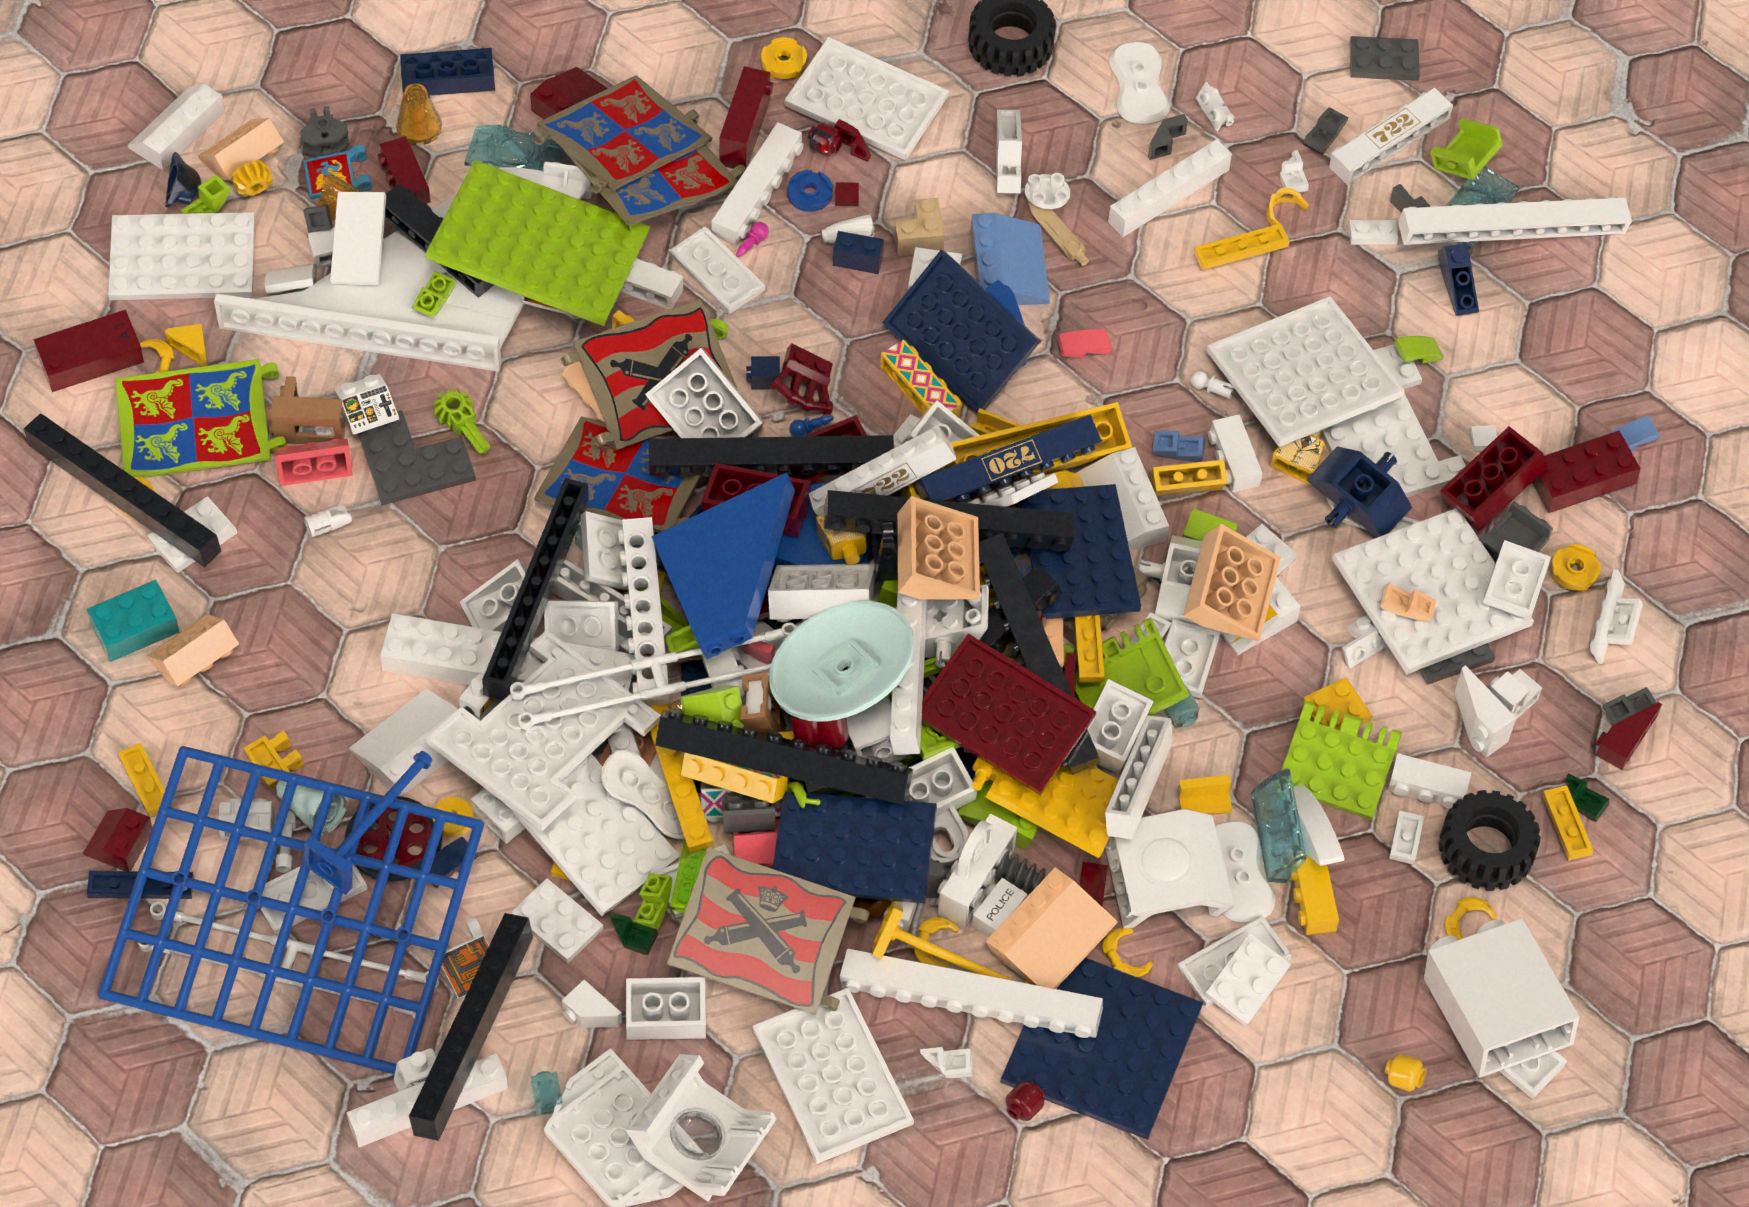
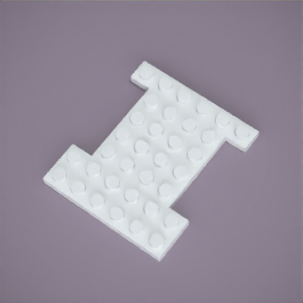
M1394 344L1374 350L1404 389L1421 384L1422 377L1414 361L1403 362ZM1405 393L1403 397L1320 430L1329 453L1337 446L1361 451L1375 464L1385 452L1392 453L1389 456V460L1394 455L1397 463L1387 473L1399 482L1406 497L1444 487L1466 466L1461 455L1441 461L1437 460ZM1326 498L1331 510H1333L1337 505Z
M546 630L530 645V652L545 663L527 678L523 684L540 681L543 683L598 671L599 669ZM604 675L545 688L544 691L526 694L521 700H514L510 694L481 721L463 707H460L427 737V744L536 828L543 831L576 800L577 794L560 782L624 722L642 736H645L659 723L661 715L638 699L552 718L551 721L534 724L529 730H523L519 727L518 716L523 712L531 714L545 711L554 712L632 694L612 678ZM515 690L514 692L520 693L521 690ZM524 719L522 722L527 723L530 720Z

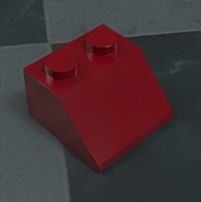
M129 808L107 811L83 854L120 870L131 871L149 840L153 828L150 817Z

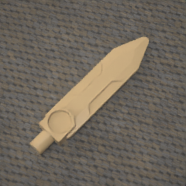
M1028 200L1031 215L1071 261L1076 259L1081 266H1085L1089 259L1085 256L1086 248L1052 209H1042L1033 205Z

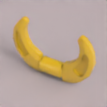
M148 339L141 342V348H153L162 358L159 371L155 373L169 371L171 360H174L172 348L166 342L159 339Z
M1466 897L1456 903L1458 905L1451 916L1447 915L1444 925L1447 936H1455L1460 940L1464 937L1460 932L1459 921L1466 912L1482 911L1492 920H1495L1496 914L1492 906L1486 901L1477 897Z
M934 917L921 924L918 932H920L919 938L929 941L930 935H933L940 929H949L957 933L959 928L951 920ZM914 947L915 957L920 963L950 968V962H940L933 958L931 954Z
M1122 927L1113 929L1106 935L1102 943L1103 955L1108 956L1113 968L1138 978L1148 974L1153 965L1151 961L1144 966L1134 967L1126 962L1123 963L1116 951L1120 938L1132 935L1134 931L1130 928Z

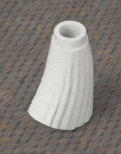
M869 214L835 223L821 230L824 244L835 243L838 231L874 237L875 228Z

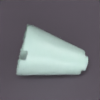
M279 780L276 787L277 796L282 800L287 782ZM297 785L290 809L312 831L324 791ZM334 794L322 832L328 831L330 833L339 825L346 812V809L343 807L344 800L348 802V797Z

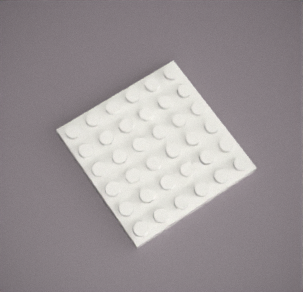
M1331 296L1207 345V353L1279 447L1404 396L1405 389Z
M1456 508L1335 553L1332 558L1406 675L1532 626L1534 621L1532 617L1528 620L1483 603L1496 563L1479 541V538L1465 517ZM1390 583L1410 594L1416 589L1436 599L1432 620L1428 622L1411 619L1379 607L1384 587Z

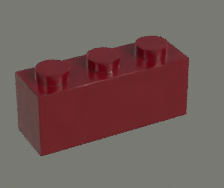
M404 136L381 143V153L377 156L381 168L385 167L387 170L385 176L388 184H393L395 187L400 183L405 189H410L422 203H430L429 187L407 137Z

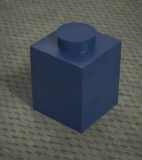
M751 356V366H746V380H751V390L771 389L769 387L770 384L780 374V356Z

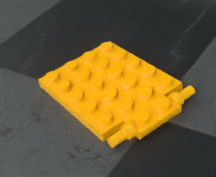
M977 757L973 765V771H975L976 776L972 783L973 789L981 790L985 781L992 780L993 783L985 798L1097 858L1101 856L1110 837L1107 836L1105 812L1118 784V779L1094 766L1072 775L1069 768L1064 769L1063 765H1061L1040 796Z

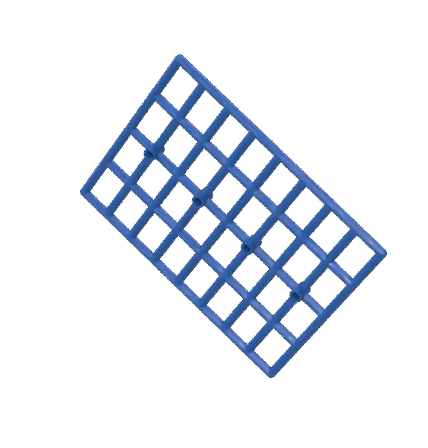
M181 746L178 750L98 991V997L106 1001L395 1074L397 1064L373 1058L388 1007L393 1006L416 1012L402 1059L412 1056L418 1045L484 828V822L480 819L395 799L388 806V808L396 809L398 812L383 860L355 854L359 840L343 856L351 864L379 870L364 921L336 915L343 893L335 887L333 888L328 907L323 911L299 905L310 869L305 866V853L289 903L264 897L262 893L278 845L305 852L304 843L306 841L281 835L297 785L324 791L310 836H313L318 841L320 840L334 794L361 801L352 831L368 814L371 803L377 804L383 795ZM187 757L213 764L197 814L171 808ZM223 767L250 773L234 823L207 817ZM260 776L287 782L271 832L244 826ZM408 812L435 819L420 870L393 863ZM167 817L194 824L179 871L174 873L151 868ZM445 822L472 828L457 879L430 873ZM204 827L231 833L214 884L188 877ZM241 836L268 842L254 887L248 892L225 887ZM328 847L333 852L336 850L335 848ZM389 873L416 880L403 925L397 930L374 924ZM147 878L174 884L158 935L130 929ZM426 883L454 889L439 940L411 934ZM188 888L211 894L195 945L168 939L182 892ZM221 896L248 903L232 955L205 948ZM262 907L285 912L269 964L242 957L256 912ZM296 915L323 922L307 974L279 967ZM336 926L360 931L344 983L317 976L331 930ZM370 934L398 941L382 993L354 986ZM127 939L154 946L137 997L110 991ZM411 945L435 950L420 1002L392 995L406 948ZM164 948L191 955L175 1007L147 1000ZM201 958L228 964L212 1016L185 1010ZM239 967L266 974L250 1026L222 1019ZM276 977L303 983L287 1036L260 1029ZM313 987L341 993L325 1045L298 1039ZM351 996L378 1003L363 1055L335 1048Z

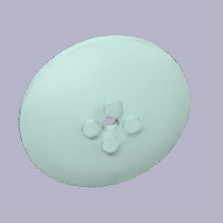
M854 601L823 610L794 629L777 650L769 672L771 692L783 710L803 720L832 721L864 711L888 695L906 674L915 650L912 628L901 612L880 602Z

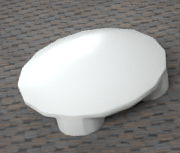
M1060 173L1052 175L1032 174L1028 177V182L1025 185V195L1037 207L1055 209L1062 207L1068 202L1070 188L1064 181V176Z

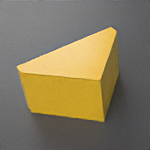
M202 324L167 328L164 331L166 342L171 348L201 366L208 365Z

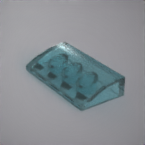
M1284 769L1261 782L1251 792L1267 882L1286 883L1306 860L1290 769Z

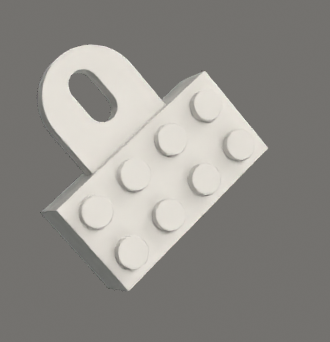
M954 747L909 767L913 769V774L906 801L936 803L937 813L934 832L937 830L945 831L954 845L951 851L944 852L939 848L933 837L931 858L934 861H940L943 866L952 865L957 859H960L962 850L969 838L968 831L956 809L976 800L977 790L972 788L973 781ZM862 795L863 798H872Z
M992 814L988 816L986 821L981 820L977 824L962 850L960 859L954 862L950 870V878L948 881L944 879L938 888L937 893L940 895L936 902V905H938L937 916L951 920L958 927L965 930L973 917L971 916L972 910L978 902L982 903L988 889L996 881L997 869L1003 856L1008 850H1010L1009 858L1013 854L1017 827Z

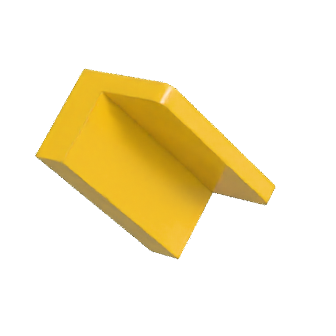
M1229 774L1179 780L1177 794L1180 809L1209 815L1231 813L1232 805L1229 795L1231 780Z

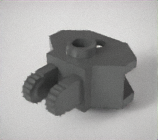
M329 106L324 107V116L317 117L315 108L309 109L310 122L300 131L303 152L314 157H320L345 150L350 145L347 124L333 118V114H330Z

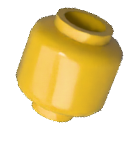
M1398 1054L1393 1060H1388L1385 1074L1388 1075V1082L1391 1086L1411 1092L1416 1087L1420 1088L1426 1075V1068H1423L1420 1059L1405 1054Z

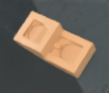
M1388 583L1384 587L1379 607L1404 617L1430 622L1433 617L1436 599L1416 589L1410 594Z

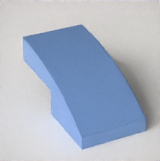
M1649 415L1610 432L1613 433L1620 430L1631 452L1635 451L1636 446L1657 440L1659 437V432Z
M1155 431L1153 454L1176 460L1203 462L1204 436H1180L1179 431Z

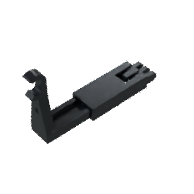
M892 522L882 523V534H878V536L876 533H867L868 545L872 544L877 581L898 580V536L893 535Z

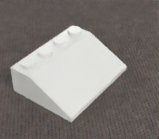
M704 348L696 351L645 394L681 438L748 437L765 423Z
M1135 447L1112 453L1075 473L1081 476L1084 486L1116 484L1130 551L1167 541L1169 524Z
M777 565L768 590L770 619H777L778 622H788L792 619L806 621L817 613L836 605L854 601H873L875 565Z
M426 688L349 747V751L388 790L415 762L413 756L420 751L428 753L433 760L431 766L428 769H421L398 795L403 797L448 761V759L427 744V737L454 714L458 708Z

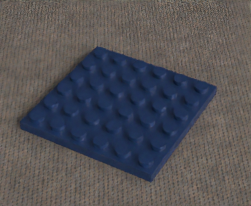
M1084 958L1056 989L1103 998V1010L1096 1038H1082L1074 1033H1056L1049 1028L1039 1026L1031 1028L1024 1025L1000 1083L1015 1088L1020 1082H1034L1043 1090L1044 1100L1148 1140L1202 1009L1203 1002Z

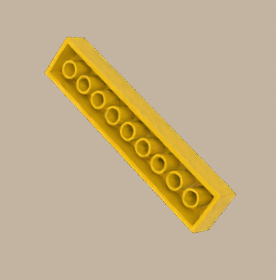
M1116 402L951 442L957 459L930 474L1087 415H1091L1102 440L1095 446L1096 450L1084 456L1081 452L1075 454L1073 460L1063 464L1061 460L1054 462V466L1045 471H1041L1040 468L1033 470L1034 474L1026 477L1027 479L1042 472L1048 474L1097 462L1112 453L1132 448V444L1119 404ZM1019 476L1012 478V482L1020 480ZM918 480L899 489L900 496L908 498L913 496L920 499L914 483Z

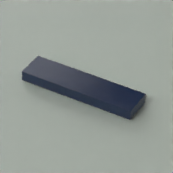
M89 871L87 897L130 898L138 871ZM189 872V874H188V877H189V878H193V879H194V874H193V872ZM147 878L140 899H169L174 884ZM188 888L183 891L181 899H192L193 889Z

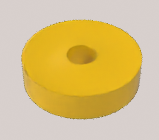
M446 797L440 800L434 807L435 809L474 818L471 805L460 797ZM445 822L442 835L446 837H459L467 833L470 828Z

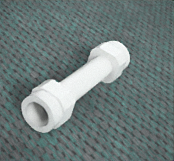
M289 811L281 835L292 838V829L296 828V814ZM280 846V854L276 855V870L278 872L287 873L291 871L293 861L290 855L291 848Z

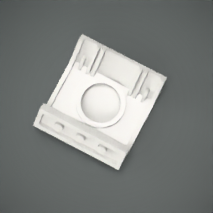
M1182 809L1143 817L1138 824L1133 839L1109 837L1105 849L1123 928L1132 929L1151 915L1182 908L1204 905L1208 906L1210 916L1218 917L1234 906L1213 815Z

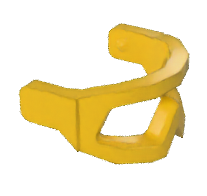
M1280 188L1276 194L1273 193L1267 209V221L1272 226L1280 224L1274 218L1273 207L1281 202H1293L1298 204L1303 210L1308 209L1309 204L1302 198L1300 193L1291 188ZM1283 194H1291V195H1293V196H1284V197H1281Z

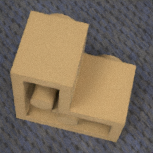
M938 198L915 200L914 219L895 221L894 241L897 256L914 255L915 247L939 251L944 250L945 234Z

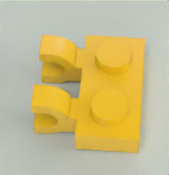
M284 730L271 740H268L264 735L243 748L251 763L287 772L305 766L301 760L302 756L297 749L283 759L278 755L277 751L282 752L292 747L289 737ZM261 776L270 790L276 787L279 780Z

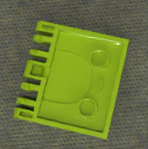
M1151 617L1142 621L1149 636L1145 637L1139 624L1133 627L1135 634L1140 640L1131 644L1130 638L1125 631L1119 633L1126 646L1124 649H1121L1115 636L1102 642V651L1105 656L1103 659L1104 682H1079L1077 670L1075 690L1083 704L1094 710L1108 679L1153 700L1154 702L1147 714L1148 716H1152L1190 696Z
M1306 700L1276 788L1285 789L1304 785L1311 791L1319 803L1372 820L1402 732L1392 729L1387 746H1384L1383 742L1388 727L1383 726L1380 729L1378 741L1375 743L1368 740L1369 734H1371L1373 729V722L1367 721L1363 736L1360 738L1357 737L1361 726V718L1345 714L1339 731L1335 729L1340 711L1334 710L1330 718V725L1327 727L1320 724L1325 713V706L1319 705L1315 720L1312 722L1310 720L1316 703Z

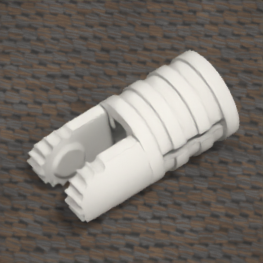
M338 505L304 517V523L309 536L313 538L351 523L353 518L347 512L348 510L345 505Z

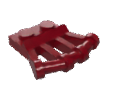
M791 343L787 347L782 372L769 387L773 390L776 389L787 399V403L791 405L797 404L806 412L819 411L824 415H831L833 411V403L830 401L828 393L833 363ZM787 375L792 377L790 389L782 382ZM801 381L807 384L804 397L800 396L798 392ZM815 388L818 390L819 402H815L813 399Z

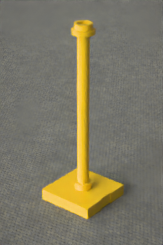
M899 901L891 902L871 945L872 955L882 959L890 940L898 939L972 973L1016 981L901 930L898 922L903 914V906Z

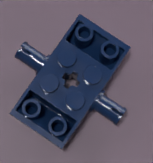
M1337 446L1315 469L1306 481L1337 505L1325 517L1328 525L1333 520L1331 527L1337 528L1346 516L1349 515L1378 538L1390 533L1412 509V506L1399 482L1387 473L1397 463L1394 455L1389 460V456L1392 453L1385 452L1375 464L1361 451Z

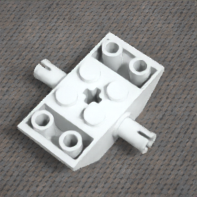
M1172 535L1166 562L1158 564L1141 559L1139 570L1146 576L1159 578L1162 581L1155 615L1170 623L1175 619L1200 626L1184 617L1183 614L1203 541Z
M987 584L980 586V597L978 599H927L925 657L936 656L935 664L937 667L944 668L945 662H948L951 658V652L957 650L967 634L980 640L988 628L989 587Z

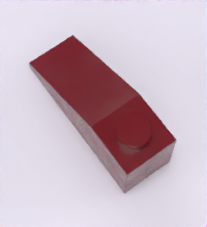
M1657 702L1612 725L1608 733L1603 731L1596 742V745L1599 746L1596 756L1623 770L1658 717L1662 704Z

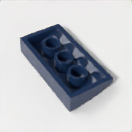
M492 48L400 54L403 97L495 91Z

